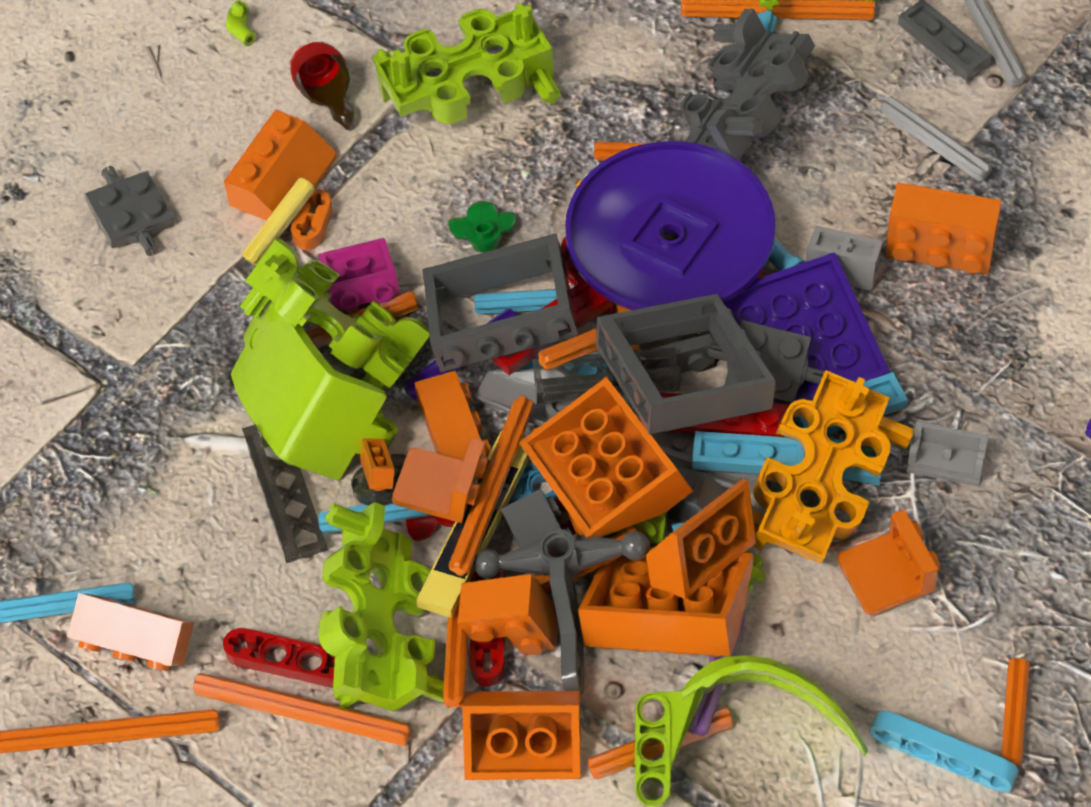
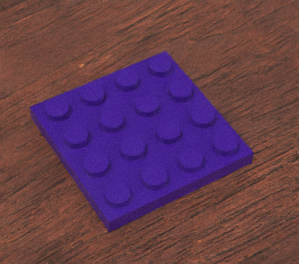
M835 252L755 279L743 292L724 303L727 309H731L733 318L739 327L741 320L811 337L807 353L808 367L827 370L853 382H856L858 377L868 381L890 373ZM804 381L797 392L796 400H812L819 384Z

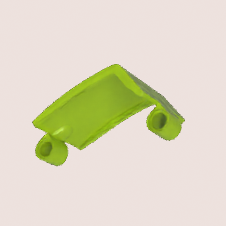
M270 300L258 318H252L244 333L245 347L231 371V378L236 392L254 425L281 460L296 467L340 480L355 453H361L362 439H384L389 449L398 433L397 426L389 419L383 417V413L379 412L386 400V393L384 390L369 383L335 371L313 344L303 327L299 324L295 327L280 316L273 307L274 302Z

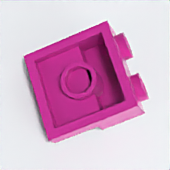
M385 238L318 254L320 262L340 275L328 291L332 295L330 298L331 304L338 310L352 311L358 305L373 302V300L385 303L392 297L401 295L396 271Z

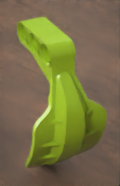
M749 655L724 657L704 666L693 675L680 691L650 692L641 696L637 701L635 708V793L640 804L645 807H662L667 803L671 792V769L703 694L712 691L720 684L755 683L768 685L788 693L812 707L844 733L858 747L863 757L868 753V749L851 720L840 706L816 682L795 668L764 657ZM653 701L660 703L665 710L663 717L654 722L646 720L642 715L643 707ZM648 741H658L663 745L664 754L660 759L649 761L644 758L642 747ZM654 779L662 783L664 793L658 800L651 801L644 798L641 790L645 782Z

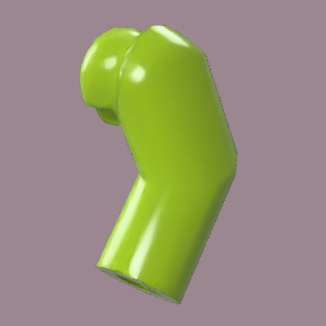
M235 1L227 14L226 29L245 46H250L256 39V33L247 27L249 6L243 1Z

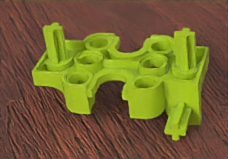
M522 3L515 5V10L497 17L492 11L487 9H476L462 14V18L458 19V25L465 39L457 46L449 47L440 44L432 30L425 28L412 33L405 39L404 52H400L397 49L393 51L392 56L389 50L384 51L382 48L377 50V55L372 56L376 66L380 95L384 102L392 100L396 111H398L401 117L419 110H428L438 122L443 124H453L467 119L466 105L470 104L471 101L463 84L467 78L474 75L488 77L504 104L520 98L525 92L526 85L528 87H535L544 104L547 102L549 105L555 104L556 99L561 97V93L554 83L552 47L535 21L532 7L530 5L523 6ZM496 46L503 48L502 51L495 54L486 51ZM437 68L443 71L435 77L425 74Z
M277 237L245 281L253 288L240 305L244 310L243 312L248 316L252 315L254 318H258L271 300L274 302L273 307L277 313L296 327L299 324L303 327L308 322L321 326L333 338L329 344V347L333 349L332 355L352 368L364 369L367 373L362 381L380 389L384 385L390 389L430 337L429 328L423 324L424 319L421 317L417 319L405 317L396 322L394 317L374 300L361 316L356 314L352 318L345 315L329 302L332 295L328 291L340 275L324 263L314 259L300 266L297 252Z
M373 502L361 512H356L335 503L331 504L330 511L325 516V521L329 522V525L343 530L342 547L324 561L322 580L333 588L345 591L353 603V612L339 606L333 611L326 610L323 612L322 619L319 620L318 635L321 646L328 654L335 657L334 699L340 700V707L348 708L360 700L393 712L420 695L444 702V679L428 674L426 665L430 664L434 658L435 639L429 640L418 635L405 636L400 634L393 620L395 611H403L408 615L416 617L423 614V609L417 608L416 600L431 570L423 564L412 561L411 538L403 536L401 532L395 533L384 529V505ZM370 572L378 576L381 581V588H377L371 583ZM367 639L372 640L376 644L377 655H373L368 651Z

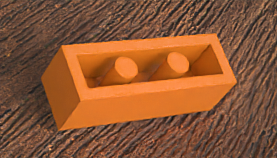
M362 439L360 461L369 488L376 491L393 489L394 465L385 440Z

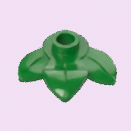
M478 201L470 205L467 210V216L449 219L448 226L455 238L468 240L474 250L484 253L495 250L499 246L502 234L515 227L516 217L514 212L498 214L496 207L492 203Z

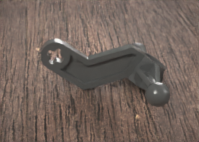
M556 529L548 532L540 541L503 555L491 549L480 551L475 557L474 567L478 575L487 579L497 577L502 570L543 574L545 576L550 575V584L561 634V678L564 691H580L581 695L584 693L585 686L584 642L573 578L585 568L620 555L635 561L643 559L650 550V541L641 531L628 532L622 540L592 537L588 540L586 536L572 535L566 530ZM565 552H566V554H564L563 556L557 557V556L560 555L561 553H565Z

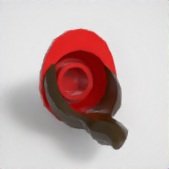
M312 42L302 46L294 53L290 60V73L295 86L311 103L327 106L333 120L342 125L346 130H350L353 125L354 111L346 100L350 76L345 58L339 50L325 42Z

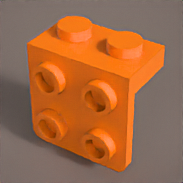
M471 438L464 460L419 448L409 449L393 492L392 502L397 506L462 523L468 504L474 506L480 484L475 483L476 479H483L489 458L482 456L485 441Z
M905 509L891 514L888 534L846 549L838 554L837 562L863 611L867 615L878 614L935 591L938 571H940L939 560L933 550H927L923 543L924 537L921 527L916 520L911 521Z

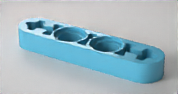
M879 711L870 728V734L879 742L996 791L1009 792L1019 774L1018 768L1012 762L889 711Z

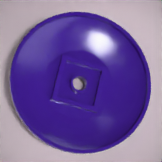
M662 141L631 147L609 157L596 166L581 181L571 198L566 214L565 232L571 260L585 282L611 302L630 310H636L718 294L723 303L733 299L755 281L767 264L775 241L776 224L775 213L768 192L757 176L743 163L709 146L682 141ZM674 232L679 235V238L667 241L661 236Z

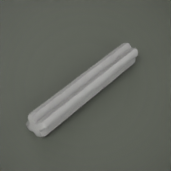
M963 0L1010 87L1022 85L1025 82L1026 74L986 0Z
M891 96L882 103L881 113L978 182L984 181L989 176L990 164Z

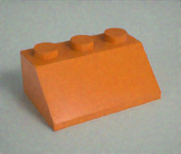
M275 109L224 180L229 206L267 221L299 178L302 177L308 180L316 188L338 157L337 152L304 120Z
M742 478L646 554L650 585L652 587L686 599L756 543L748 480Z
M580 691L465 692L462 705L465 780L581 779Z

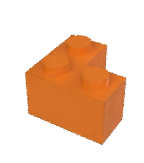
M532 574L461 583L458 625L472 641L488 642L493 638L507 636L521 654L525 653L528 655H537L542 651L556 649L558 619L555 604Z

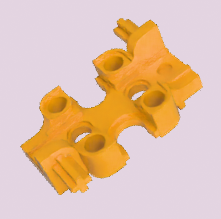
M825 370L812 401L801 399L790 404L779 424L776 434L799 441L804 448V459L797 465L788 466L766 457L753 488L755 500L759 505L766 508L764 514L752 510L756 543L752 546L753 548L762 551L766 543H773L803 556L804 559H810L821 564L832 538L843 539L853 534L865 515L869 501L858 495L851 494L845 489L842 482L843 472L850 467H859L877 477L881 474L889 456L890 443L907 449L913 436L914 429L883 416L890 397L863 386L865 379L858 377L857 381L853 382ZM793 418H804L808 422L809 427H798L793 422ZM835 425L840 426L846 432V440L841 443L831 441L827 436V428ZM861 446L873 448L877 457L871 458L864 455L861 451ZM769 480L778 482L782 487V492L775 493L770 491L765 482ZM804 490H813L819 496V505L812 508L806 507L800 500V493ZM844 510L850 516L851 521L846 523L839 521L834 511Z

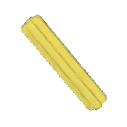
M301 177L292 186L242 252L243 257L249 263L256 266L272 242L282 235L315 191V187L311 182Z

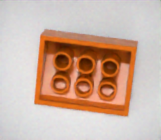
M607 377L519 442L588 540L592 537L600 538L662 515L693 492L678 469L652 435L648 434L642 422Z
M743 553L686 599L650 585L646 556L635 561L623 555L598 568L578 609L584 646L600 647L602 649H629L639 652L658 651L672 652L674 654H701L712 657L731 656L740 634L754 560L753 553Z

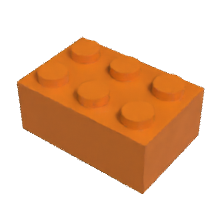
M897 182L889 216L886 257L895 258L900 261L930 264L934 267L959 269L968 273L989 275L1002 200Z

